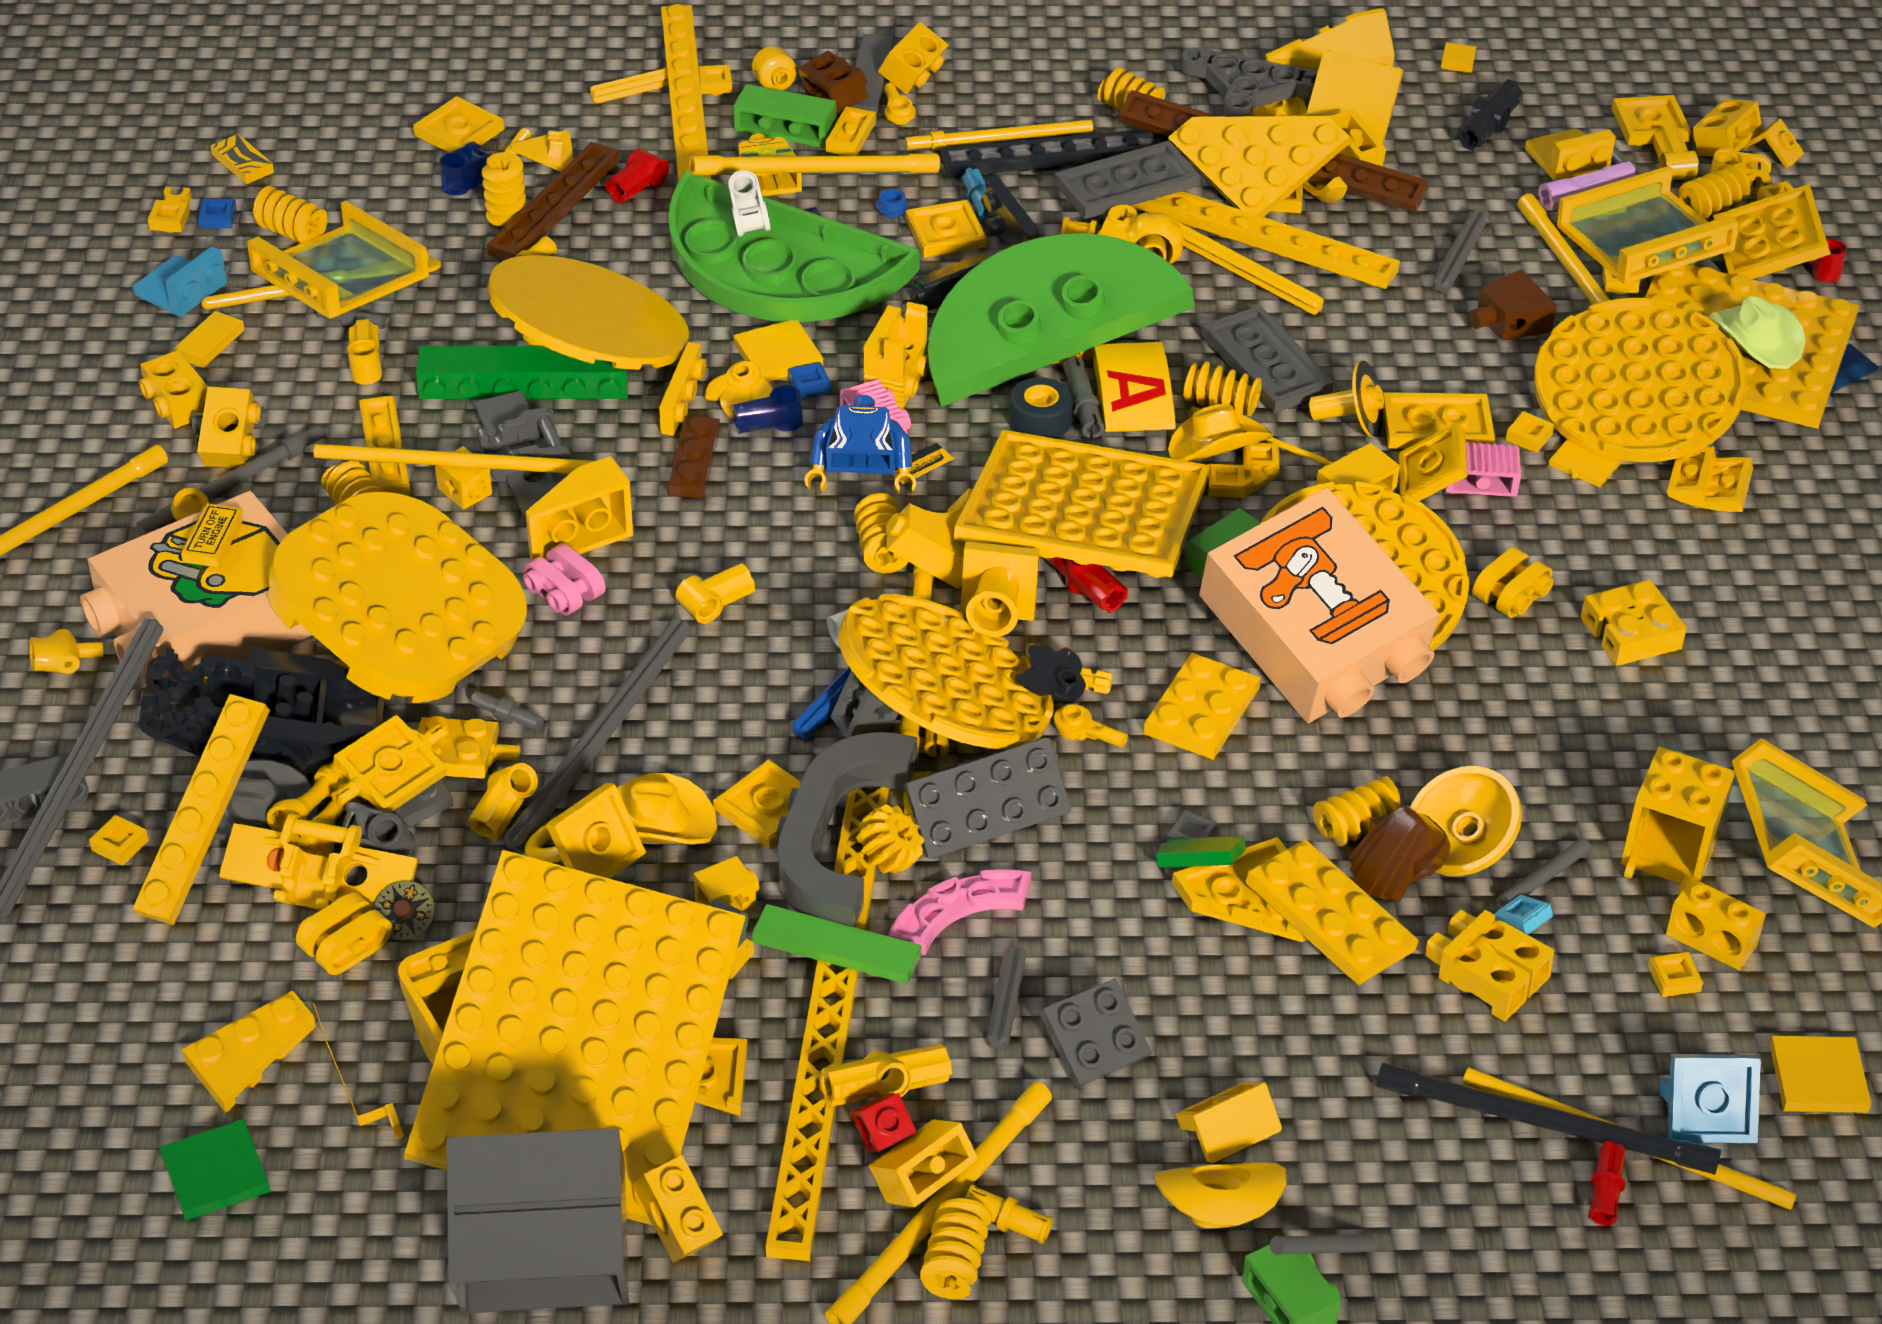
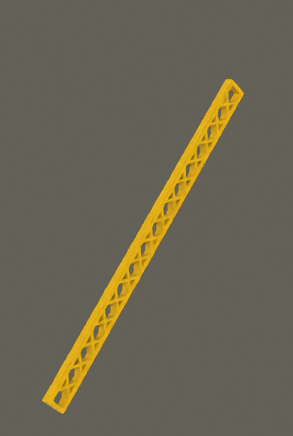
M874 786L878 790L868 796L861 790L863 788L848 793L834 872L845 875L857 870L863 876L861 878H864V907L856 928L863 930L867 929L877 864L870 865V858L867 854H863L861 851L857 853L851 846L858 843L856 837L860 833L858 824L861 822L856 818L866 812L869 814L877 807H882L885 804L888 805L890 788ZM819 960L817 961L766 1242V1257L809 1262L836 1106L830 1107L825 1103V1099L812 1105L805 1096L817 1089L822 1093L819 1075L822 1074L823 1069L818 1071L811 1063L824 1056L831 1063L827 1067L844 1064L859 971L849 968L835 974L829 968L834 964ZM836 992L842 1000L829 1006L823 999ZM830 1024L837 1032L824 1039L818 1030ZM813 1123L820 1131L806 1139L799 1130ZM807 1157L814 1166L800 1173L793 1164ZM801 1192L808 1201L794 1209L787 1199ZM793 1227L803 1236L802 1243L778 1240L781 1234Z

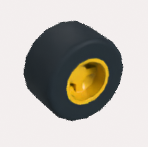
M1039 377L1021 381L1013 388L1010 395L1009 420L1011 428L1015 432L1055 439L1060 438L1069 430L1072 422L1073 399L1071 391L1063 383L1055 379Z

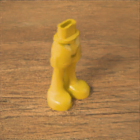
M334 762L323 765L315 773V784L301 797L282 800L273 805L267 813L268 825L272 830L282 832L286 818L290 813L299 814L301 819L306 820L310 812L324 798L332 797V792H335L349 782L346 776L334 765ZM358 795L349 802L363 805L367 799ZM332 799L325 809L310 821L335 825L337 820L345 813L344 808L346 804L339 807ZM300 835L302 839L300 848L304 852L328 857L333 852L335 842Z

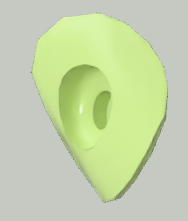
M1748 296L1740 306L1714 312L1708 317L1719 325L1718 329L1728 339L1731 338L1740 349L1768 368L1787 369L1801 359L1806 343L1803 326L1796 316L1782 305L1769 303L1762 297Z

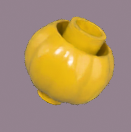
M1159 212L1142 213L1136 216L1133 222L1126 227L1125 234L1130 240L1129 242L1149 249L1170 264L1176 262L1182 255V230L1166 214Z

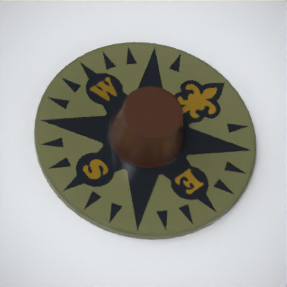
M398 881L388 885L380 892L374 903L373 910L379 911L392 923V933L389 938L406 941L417 938L429 928L434 917L435 907L430 893L422 885L413 881Z

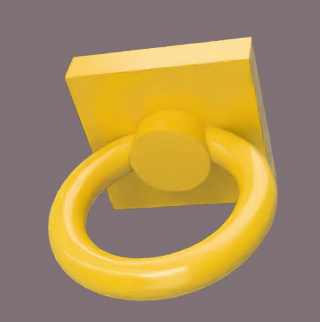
M613 783L603 784L553 820L540 827L532 834L525 845V855L527 857L549 863L563 861L565 867L608 879L646 853L619 791ZM553 839L554 847L542 848L548 841Z

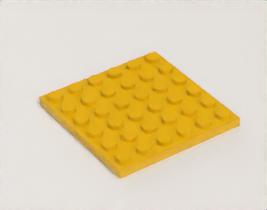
M1689 264L1654 275L1645 298L1676 303L1678 308L1691 313L1697 311L1706 317L1717 311L1740 306L1748 296L1762 297L1769 303L1782 305L1791 311L1803 326L1806 338L1801 359L1787 369L1768 368L1738 347L1744 360L1747 379L1741 410L1816 429L1819 428L1860 305L1852 304L1844 299H1831L1816 295L1810 291L1789 289L1776 283L1768 284L1749 279L1743 275L1735 276L1718 272L1713 268H1701Z
M1002 430L958 518L954 529V539L965 542L1040 549V557L1043 558L1058 557L1073 560L1082 565L1098 564L1109 566L1116 571L1131 570L1143 572L1155 578H1172L1206 487L1210 465Z

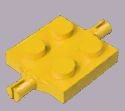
M398 715L393 716L334 755V765L346 776L349 782L335 792H332V799L339 807H342L360 795L367 799L377 810L391 813L446 776L447 766L434 754L432 749L433 745L448 737L446 727L438 722L435 726L421 734L409 728Z
M441 716L421 718L417 729L421 734L435 726L438 722L442 723L448 731V737L432 746L434 754L447 766L446 776L485 779L488 768L496 760L519 762L520 745L497 744L499 736L498 722L484 721L482 719H446Z

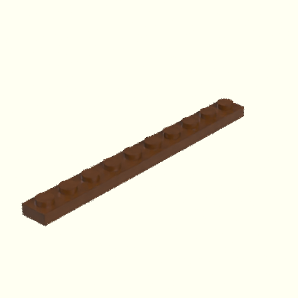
M1135 90L1130 91L1118 114L1119 121L1168 137L1191 117H1220ZM1340 153L1308 179L1327 185L1334 178L1340 177L1347 185L1346 192L1413 213L1417 212L1429 188L1428 180Z

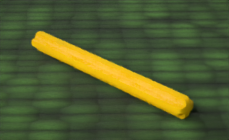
M1170 218L1182 230L1183 247L1311 315H1316L1322 310L1324 300L1321 296Z

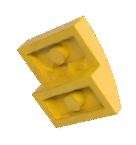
M1705 447L1690 455L1677 458L1667 489L1668 497L1704 509L1743 512L1753 472L1752 457L1716 458L1715 448Z

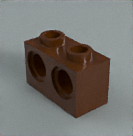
M829 50L798 67L806 94L808 96L835 100L837 115L841 114L846 106L853 107L869 97L865 87L867 79L863 71L858 67L855 68L850 65L843 57H838Z

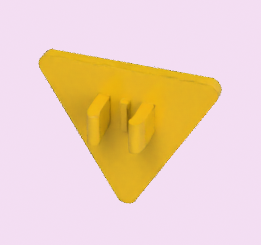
M549 130L547 135L515 142L510 147L511 151L560 172L574 159L570 132L566 130Z

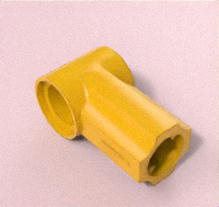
M1663 127L1660 132L1654 134L1653 145L1659 157V169L1666 166L1673 168L1672 180L1696 179L1698 174V157L1696 152L1688 151L1681 133L1677 132L1674 127Z
M369 319L356 320V323L349 328V345L347 348L351 378L355 383L361 385L373 384L382 378L379 327L371 323Z
M741 563L705 580L700 576H690L678 586L675 596L677 601L699 623L706 624L720 615L723 606L755 592V582L751 577L749 569Z
M518 763L494 772L487 782V791L468 819L471 824L470 828L479 836L489 838L492 841L500 839L524 799L532 796L537 789L538 778L533 768L526 763ZM510 778H511V779L513 780V782H514L515 790H514V788H513L512 785H511Z

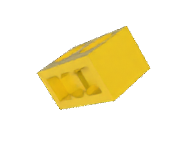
M919 22L889 52L878 72L907 95L915 86L920 89L931 75L929 73L930 70L933 73L939 70L946 60L942 55L949 44L923 23Z
M1723 99L1693 127V141L1696 143L1698 156L1714 157L1715 152L1719 149H1731L1739 152L1762 130L1758 101Z
M179 350L140 364L143 379L139 380V385L144 397L153 400L158 415L161 418L166 417L174 429L192 423V412H204L208 386Z
M1691 878L1673 904L1666 935L1740 971L1758 945L1766 913Z

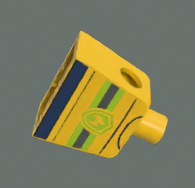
M757 133L752 135L748 141L739 143V157L796 156L787 141L782 137L766 138L765 135ZM754 173L758 178L762 197L802 192V173Z

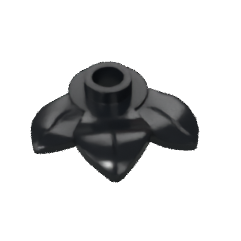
M1043 643L1027 645L1026 653L1031 668L1015 675V680L1021 686L1038 696L1051 695L1054 700L1063 704L1073 703L1083 695L1086 688L1085 680L1080 674L1083 665L1079 656L1074 651L1064 647L1056 652L1052 647Z

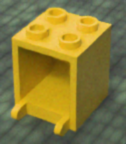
M1658 746L1635 800L1621 864L1626 866L1624 877L1632 879L1635 870H1641L1680 883L1678 895H1680L1691 878L1701 882L1720 835L1736 774L1735 770Z

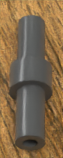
M358 307L332 319L317 312L318 318L339 321L343 326L352 327L356 320L369 319L371 323L378 325L379 329H383L386 323L385 316L361 312V309Z
M478 690L471 697L472 705L493 713L495 718L508 724L516 722L535 731H539L543 726L544 718L542 716L520 708V704L505 697L497 699Z

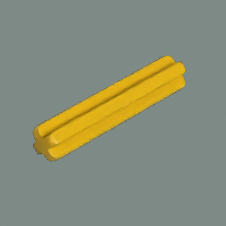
M667 68L590 87L591 99L594 104H600L668 87Z

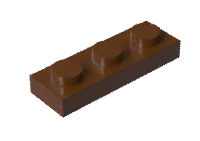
M685 416L668 484L669 496L704 499L719 437L720 419Z

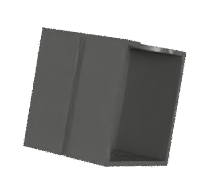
M619 1128L447 1137L448 1283L451 1290L458 1289L459 1308L462 1314L630 1305L626 1177Z

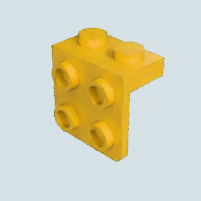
M1571 129L1527 140L1525 150L1556 181L1570 178L1576 172L1597 170L1610 166L1616 136L1610 129L1587 135L1579 129Z

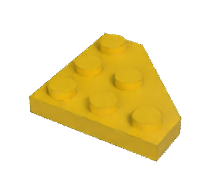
M1278 837L1247 847L1232 865L1193 866L1173 873L1172 885L1192 912L1299 942L1308 940L1245 883L1248 871L1287 850Z

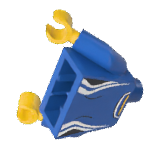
M860 395L855 398L854 406L842 405L838 407L835 418L828 419L815 433L810 463L813 464V470H810L805 476V484L809 490L811 488V480L816 476L822 477L820 490L824 492L827 489L828 479L823 473L824 466H827V472L895 474V468H898L899 475L894 482L895 492L898 495L900 494L898 483L900 480L905 479L911 483V494L916 487V480L909 473V467H912L910 438L897 421L890 420L889 409L886 407H876L875 400L871 396Z

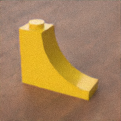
M969 488L948 508L947 513L927 511L909 503L899 514L895 513L887 523V550L959 589L962 586L963 558L966 542L954 539V529L973 489Z

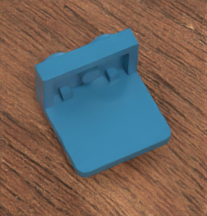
M211 246L192 261L182 256H174L134 284V295L182 317L200 304L204 297L211 296L227 284L223 253L221 250Z

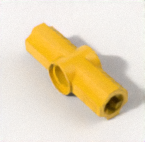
M941 1043L891 1054L883 1050H876L869 1053L863 1060L823 1068L822 1074L819 1075L820 1089L824 1095L825 1103L830 1107L879 1097L886 1093H899L900 1097H902L911 1089L948 1082L949 1076L952 1075V1066L946 1047ZM890 1069L888 1077L881 1081L883 1074Z

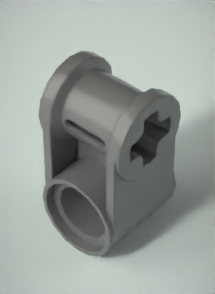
M346 803L344 808L346 816L341 827L361 826L362 837L359 847L403 856L411 854L415 845L414 835L397 815L371 809L359 803ZM397 832L391 841L386 842L390 834ZM335 842L339 847H343L344 843Z

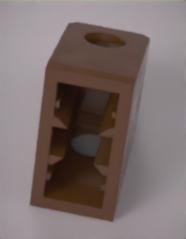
M1520 269L1483 286L1480 290L1478 308L1470 310L1469 321L1474 329L1488 326L1502 340L1552 332L1557 305Z

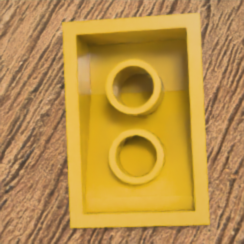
M612 456L577 467L526 511L530 562L538 557L547 560V552L561 543L567 544L578 554H582L633 536L630 481Z

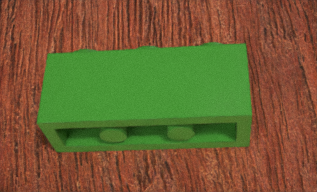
M746 84L734 104L736 132L752 135L761 133L768 138L782 137L786 141L825 148L826 140L836 124V101Z

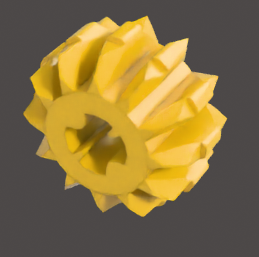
M885 804L882 807H877L858 824L860 833L856 839L863 845L861 853L867 854L870 858V865L877 864L883 874L889 871L897 874L912 866L923 854L921 845L925 842L924 838L918 834L920 826L915 825L911 821L910 813L904 815L898 805L890 807Z

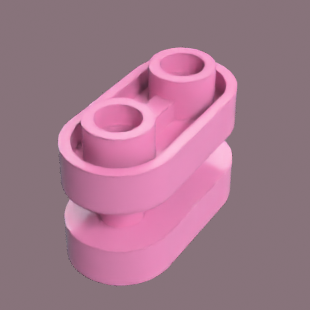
M564 543L547 552V560L538 557L524 566L523 581L527 589L534 594L537 593L547 601L555 612H561L566 616L582 607V598L586 601H593L603 595L606 590L605 582L596 567Z

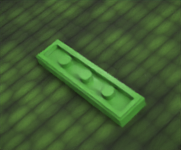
M766 904L752 932V943L905 984L909 983L921 956V945L769 904Z

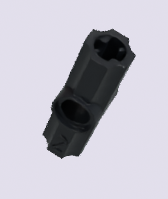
M1507 79L1504 83H1499L1486 98L1482 96L1477 98L1470 116L1458 128L1457 139L1460 140L1464 148L1473 151L1476 147H1481L1494 131L1501 133L1505 129L1510 113L1522 101L1523 91L1519 88L1516 81Z

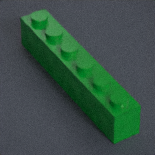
M419 346L416 368L419 399H488L518 391L523 392L525 399H628L630 370L614 368L610 361L595 360L594 364L563 355L545 346Z

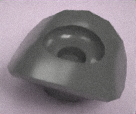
M270 759L248 760L213 838L229 840L234 823L272 830L267 821L268 811L279 801L296 799L305 794L312 787L308 778L291 765ZM319 804L310 812L306 820L310 821L319 814Z

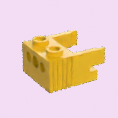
M907 302L905 319L901 316V308L888 305L864 345V383L880 379V382L883 383L886 389L892 390L896 404L901 409L905 407L910 397H915L919 380L922 376L926 377L930 369L929 359L926 355L927 306Z

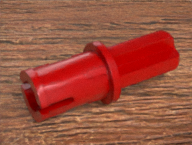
M1605 1141L1599 1150L1596 1173L1590 1179L1593 1195L1588 1217L1591 1218L1592 1222L1603 1226L1616 1223L1619 1196L1624 1191L1626 1184L1624 1178H1622L1625 1148L1622 1144L1614 1143L1613 1141Z

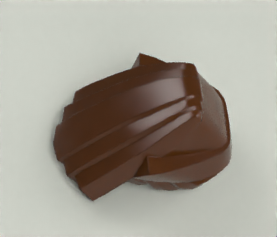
M1403 806L1390 815L1370 818L1371 831L1349 857L1352 864L1350 871L1354 875L1353 881L1364 892L1381 899L1400 902L1410 883L1420 878L1426 879L1433 875L1436 870L1443 867L1451 845L1445 831L1434 820L1423 813Z

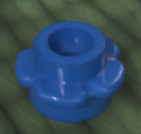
M898 189L882 191L876 202V208L888 218L899 217L907 210L908 206L905 194Z

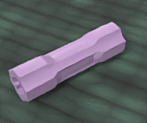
M1630 161L1622 162L1576 177L1541 184L1538 191L1540 204L1545 211L1559 209L1560 198L1636 176L1635 167Z

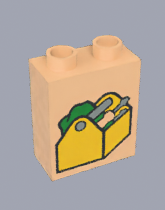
M251 490L217 504L242 508L244 516L219 568L183 563L181 552L202 511L87 559L94 590L80 596L82 609L96 635L101 637L112 631L115 633L117 638L114 639V647L119 661L122 659L137 629L145 618L157 620L164 628L159 641L138 678L146 675L148 662L158 656L166 655L167 648L175 649L174 654H178L177 660L184 665L185 670L190 671L193 666L201 663V658H206V654L249 661L251 647L278 651L312 636L300 624L289 629L277 616L270 604L267 595L270 588L269 579L267 578L268 571L278 545L288 534ZM165 671V675L162 676L170 677L169 671Z

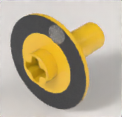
M1359 361L1356 363L1353 371V389L1311 397L1309 402L1310 412L1315 421L1357 414L1365 433L1369 437H1377L1383 425L1384 397L1370 364L1366 361Z

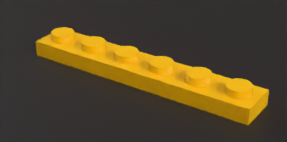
M232 694L229 695L133 906V910L138 915L170 925L175 924L270 712L266 704Z

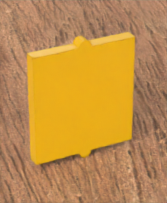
M1567 439L1550 458L1548 465L1570 474L1573 479L1579 478L1601 488L1623 461L1594 454Z

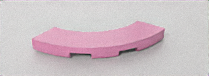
M1005 869L980 871L978 876L960 880L957 877H953L927 889L926 895L915 903L908 904L902 910L891 926L887 936L921 945V955H926L937 935L951 923L962 917L991 909L1023 911L1031 884L1032 872Z

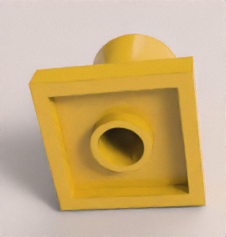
M966 541L963 558L960 612L966 614L969 625L977 633L987 637H1001L1011 632L1018 620L1034 621L1040 549Z

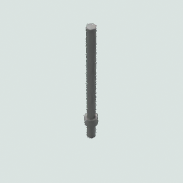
M316 425L298 436L290 435L279 441V446L198 490L202 491L210 500L285 458L291 460L303 453L304 448L324 438V432L320 426ZM171 504L138 521L136 526L139 532L145 535L175 519L171 512Z

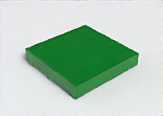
M244 1119L159 1147L161 1158L185 1221L271 1192L268 1179Z

